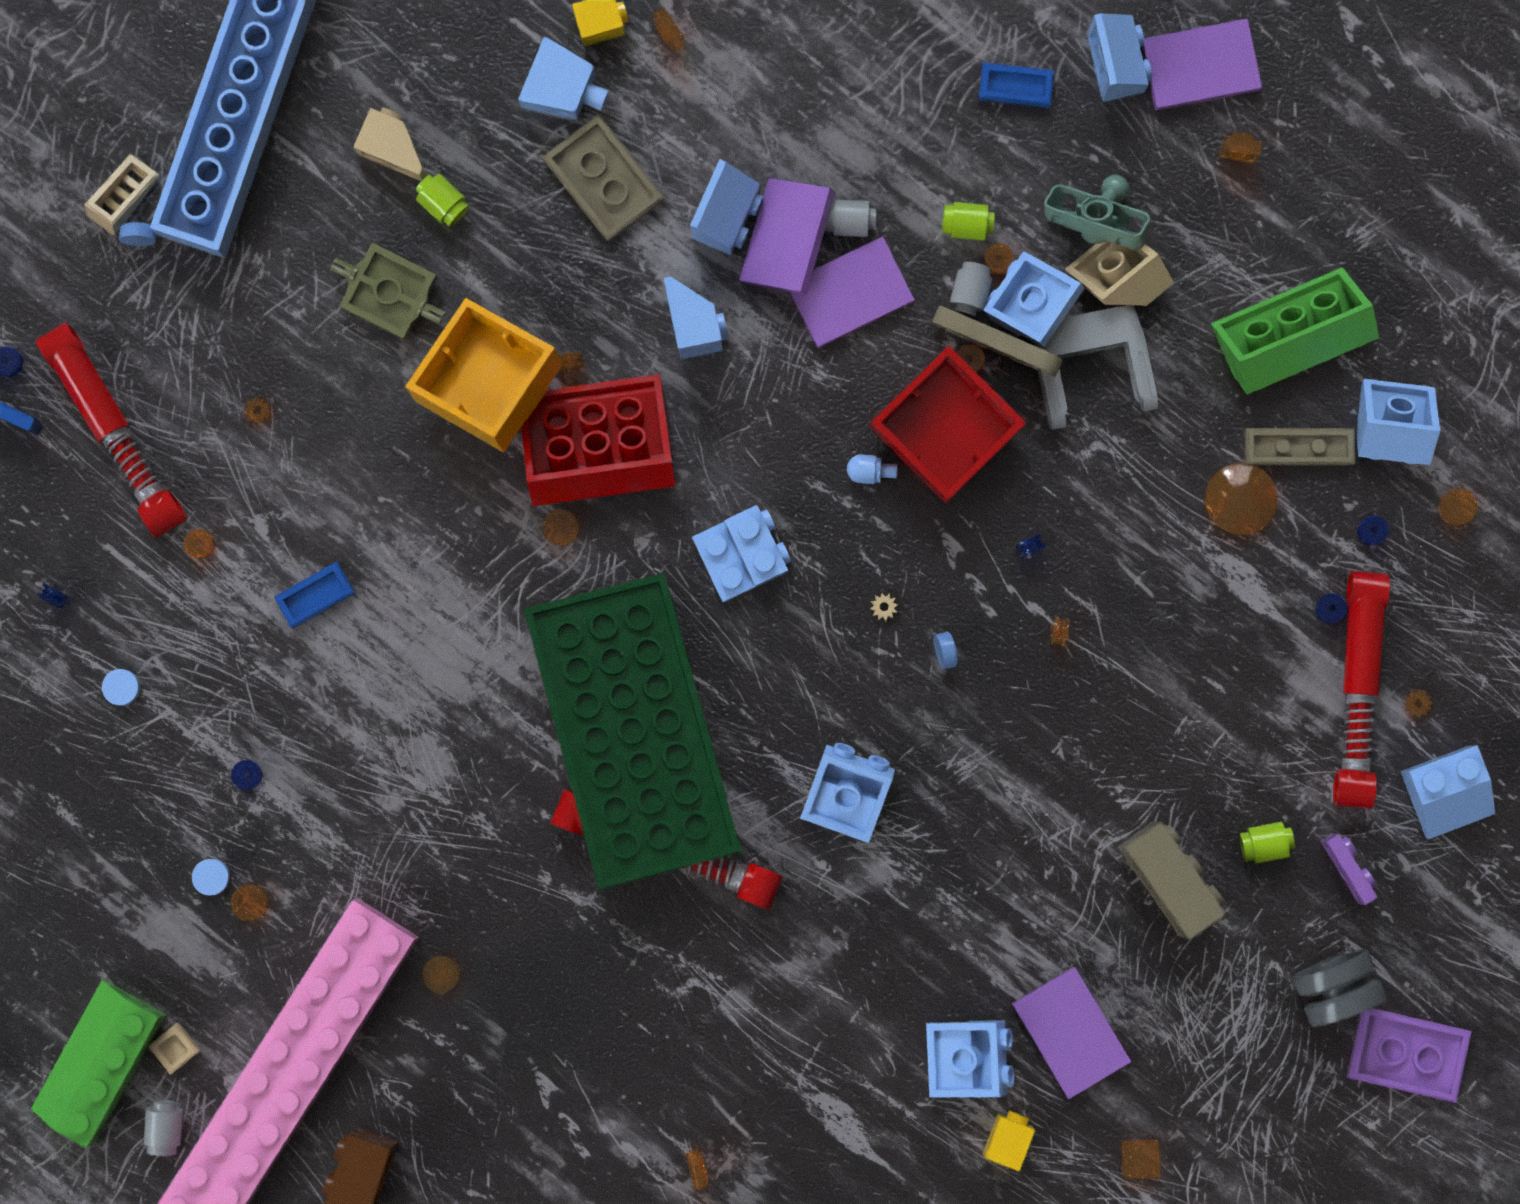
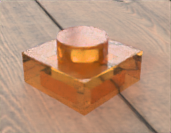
M1232 133V136H1226L1222 141L1219 157L1255 163L1260 156L1262 141L1253 140V135Z

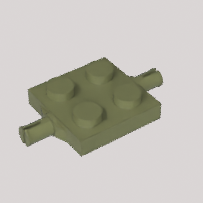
M371 243L364 259L356 267L338 257L333 261L336 265L332 264L330 271L349 279L347 292L339 305L341 309L403 340L406 339L414 322L421 316L437 323V325L442 323L443 320L440 317L444 318L446 311L428 303L429 293L437 279L436 274L374 243Z

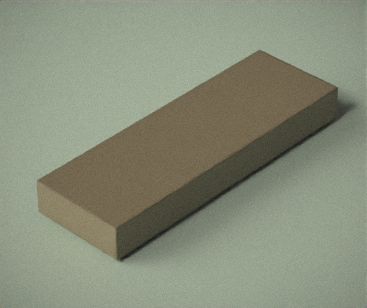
M1246 428L1244 430L1245 466H1353L1355 464V428Z

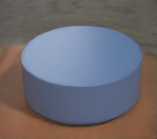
M130 222L120 226L119 240L124 244L132 246H151L156 243V234L150 229V224Z
M948 632L935 634L934 647L941 669L956 667L958 657L951 634Z

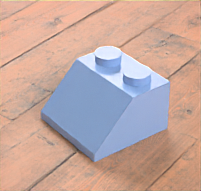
M1103 13L1094 15L1087 31V37L1102 102L1144 93L1148 86V81L1152 80V72L1148 59L1143 60L1140 47L1144 46L1141 26H1135L1133 15Z
M719 159L691 222L692 239L729 255H732L735 247L741 249L749 232V229L744 227L749 214L756 216L764 197L759 195L760 183L726 161Z
M671 276L665 277V289L680 360L723 351L722 341L728 340L723 313L716 314L713 303Z
M1363 379L1356 432L1358 457H1366L1372 460L1399 461L1407 464L1431 465L1440 434L1435 387Z
M1477 745L1466 746L1400 771L1427 840L1496 814L1491 779Z

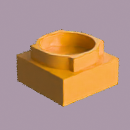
M465 298L405 387L416 403L504 453L523 423L529 418L547 392L548 386L562 367L563 362L553 346Z

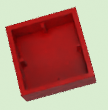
M948 346L871 421L869 428L946 504L1025 426L1026 422Z

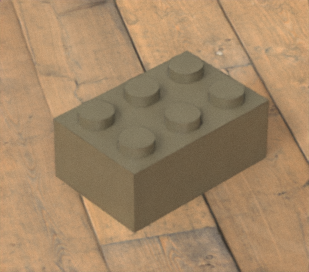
M1151 822L1117 846V848L1178 935L1191 939L1226 914L1221 908L1225 901L1213 885H1205L1199 875L1204 872L1196 859L1191 854L1189 856L1187 854L1184 855L1178 847L1182 840L1170 824L1163 825L1162 822Z

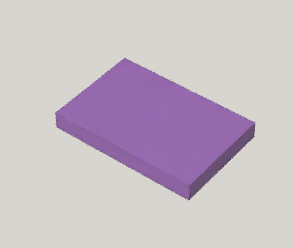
M1248 19L1144 38L1142 49L1144 59H1148L1151 67L1152 80L1149 83L1155 111L1260 91L1262 88Z
M768 178L739 280L749 285L806 295L835 191L827 187Z
M883 236L814 269L806 295L790 292L817 349L914 302V298Z
M1074 966L1011 1003L1068 1099L1131 1062Z
M1371 1008L1360 1013L1347 1077L1456 1103L1472 1031Z

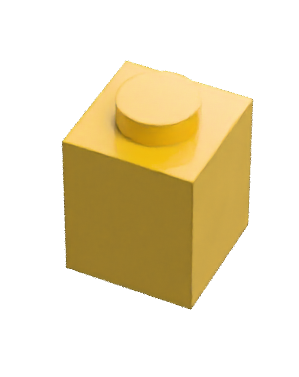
M585 0L572 4L584 47L625 35L623 24L628 23L629 20L623 1L616 3V0Z
M1010 1110L1007 1116L998 1113L983 1151V1156L988 1160L1020 1172L1035 1129L1028 1125L1029 1118Z

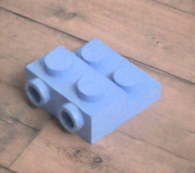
M1023 251L1019 259L1012 262L1009 266L1006 277L999 288L989 295L983 311L992 322L1018 337L1022 335L1044 348L1085 288L1081 282Z
M755 505L692 537L723 603L788 573L785 564L791 562V559L783 542L775 544L770 531L775 530L776 527L767 509L760 512L758 506Z
M835 743L834 747L826 745L800 818L869 843L891 785L895 769L890 768L889 761L880 756L870 755L868 759L854 755L855 749L847 744Z
M1005 1020L931 1022L926 1024L930 1097H1001L1008 1094V1088H1012L1014 1085L1015 1076L1013 1067L1007 1066L1006 1051L1012 1049L1013 1035L1011 1029H1005Z

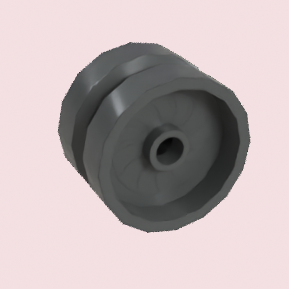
M1367 949L1330 957L1291 977L1298 995L1305 997L1319 995L1310 1000L1304 1007L1310 1026H1322L1349 1018L1369 1010L1387 999L1381 981L1375 979L1358 981L1368 976L1375 968Z

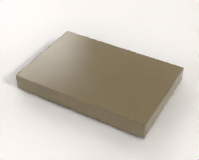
M599 114L542 157L543 161L608 243L665 200L661 192Z

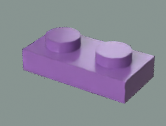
M1332 834L1320 841L1357 903L1366 905L1376 899L1377 895L1373 890L1377 887L1376 882L1366 868L1362 870L1359 868L1354 859L1358 854L1351 841L1347 837L1342 839L1339 834Z

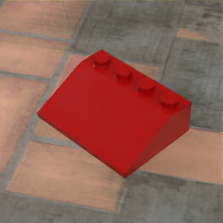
M660 374L547 390L532 414L521 426L526 479L532 506L676 486Z

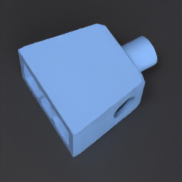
M543 37L518 100L521 108L577 119L584 104L602 111L606 105L609 90L592 84L596 74L592 64L551 39Z

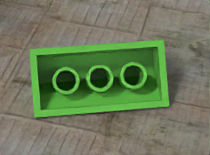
M1339 268L1211 323L1230 370L1246 394L1263 389L1268 385L1296 375L1301 371L1379 338L1373 305L1343 268Z
M102 980L31 1110L54 1131L81 1146L88 1148L96 1144L167 1014L111 983Z

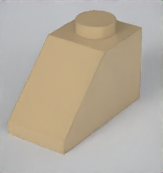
M370 108L353 147L359 156L422 181L426 174L404 122L401 121L402 116L387 108H382L380 112Z

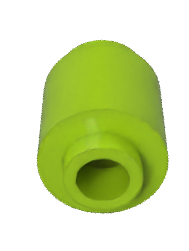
M430 174L427 175L416 187V191L419 193L416 201L441 224L445 222L449 227L454 226L469 209V205L464 202L465 197L441 174L435 177Z
M954 202L953 205H944L942 233L950 234V238L985 241L986 234H993L995 213L988 212V205Z
M1282 821L1247 828V832L1239 833L1241 852L1245 862L1253 861L1257 864L1290 857V849H1295L1291 827L1285 828Z

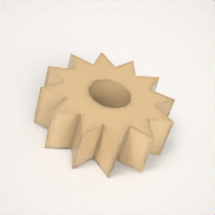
M883 593L881 597L875 595L876 601H871L874 606L870 608V610L875 611L873 616L878 615V620L882 617L885 621L887 617L893 619L892 613H897L894 608L898 606V604L893 603L895 598L890 599V593L886 597ZM886 603L888 610L882 611L880 604Z

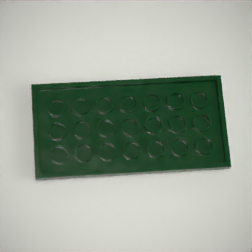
M661 573L524 608L525 619L598 891L741 853L665 574Z

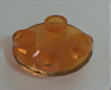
M1234 463L1220 469L1211 478L1205 493L1204 507L1212 521L1222 530L1237 535H1248L1259 531L1272 519L1277 507V491L1272 479L1259 467L1247 463Z

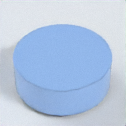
M116 669L109 672L103 680V695L112 704L120 706L129 705L140 694V681L131 671Z
M206 859L195 866L192 873V882L200 893L204 895H217L228 887L230 871L222 861Z

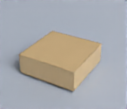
M179 1022L148 1046L170 1075L201 1051Z

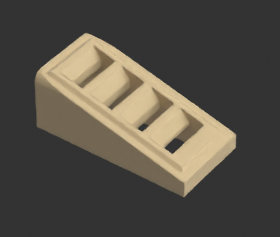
M130 154L84 204L87 216L106 231L115 235L120 230V226L125 224L158 180L159 174ZM130 170L143 179L140 184L127 175ZM120 183H124L126 186L132 189L133 192L129 194L128 192L123 190L121 187H119ZM114 194L123 203L121 205L117 204L110 196ZM105 206L110 211H112L113 214L110 215L105 210H103L102 207Z

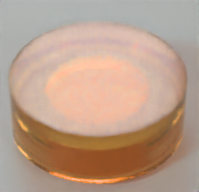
M1457 488L1450 490L1439 501V514L1448 524H1465L1472 520L1476 514V499L1465 489Z
M555 510L545 517L542 525L543 534L551 544L567 546L577 538L579 524L575 516L569 511Z
M254 884L239 887L231 897L233 913L244 921H253L261 918L269 906V898L265 890Z
M439 955L433 957L424 966L423 981L434 992H448L459 981V966L449 956Z

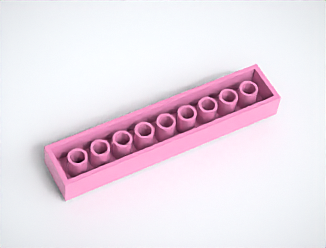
M359 898L351 901L158 1204H249L414 947L419 939L418 936Z

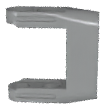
M1134 305L1065 317L1044 348L1034 343V346L1050 352L1061 359L1124 347L1135 400L1140 404L1143 412L1158 409V397L1146 339ZM1060 369L1056 377H1051L1038 371L1050 429L1066 427L1065 415L1068 408Z

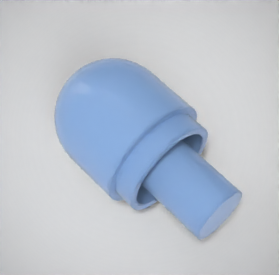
M856 455L850 459L847 465L848 476L856 483L875 484L880 483L881 477L897 478L898 464L882 463V458L876 455Z

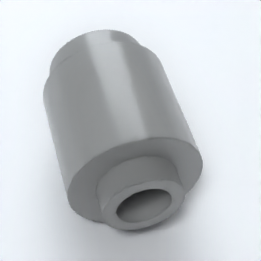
M835 200V203H832L825 232H834V236L868 237V230H875L876 208H869V201Z
M963 262L962 269L957 271L949 302L950 305L956 307L955 312L966 317H976L977 312H984L983 309L986 306L993 279L990 277V267L975 262Z
M156 1100L153 1102V1106L146 1108L144 1145H147V1154L155 1156L175 1155L177 1146L181 1145L183 1109L176 1107L175 1101Z

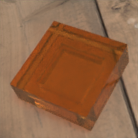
M664 7L653 14L654 26L670 49L675 52L685 45L684 35Z
M1158 1139L1121 1140L1123 1179L1160 1177Z
M699 1147L687 1150L686 1157L694 1189L706 1188L709 1185V1178L702 1150Z

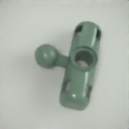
M1111 175L1103 180L1101 196L1066 185H1056L1044 201L1046 219L1052 223L1055 222L1064 225L1066 228L1081 232L1084 240L1089 243L1100 244L1107 241L1129 247L1131 250H1138L1147 241L1150 232V215L1144 211L1119 203L1129 193V184L1120 175ZM1065 194H1071L1076 198L1075 212L1062 208ZM1131 216H1137L1143 222L1139 233L1128 230Z

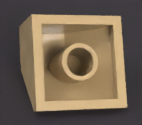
M1107 241L1095 244L1065 269L1070 277L1081 282L1086 290L1105 305L1147 306L1174 284L1159 254L1146 244L1138 250H1131L1129 247Z

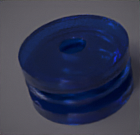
M0 347V374L5 377L17 375L23 367L22 355L11 347Z
M1376 515L1363 519L1357 528L1359 539L1367 545H1377L1383 542L1389 533L1387 522L1382 517ZM1371 528L1375 529V533L1371 532Z
M1041 533L1015 546L1016 549L1020 548L1019 552H1022V555H1020L1021 559L1047 547L1046 543L1042 544L1043 540L1039 539L1042 537Z
M43 582L42 586L44 589H41L42 593L38 592L36 595L62 609L64 605L61 603L65 602L63 599L68 600L69 596Z
M1337 594L1322 596L1315 606L1317 617L1325 623L1340 621L1347 611L1345 600ZM1330 605L1333 607L1332 612L1329 610Z
M240 761L233 767L231 778L238 788L253 789L262 780V770L253 761ZM245 772H248V773H249V777H248V778H245V776H244Z

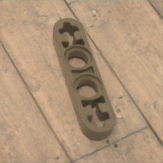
M942 306L938 307L931 322L949 333L1051 377H1056L1063 362L1061 358L1050 352Z

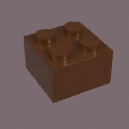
M358 1127L350 1134H346L344 1139L340 1138L333 1158L339 1161L337 1169H334L332 1174H328L322 1190V1195L327 1196L325 1204H378L399 1141Z

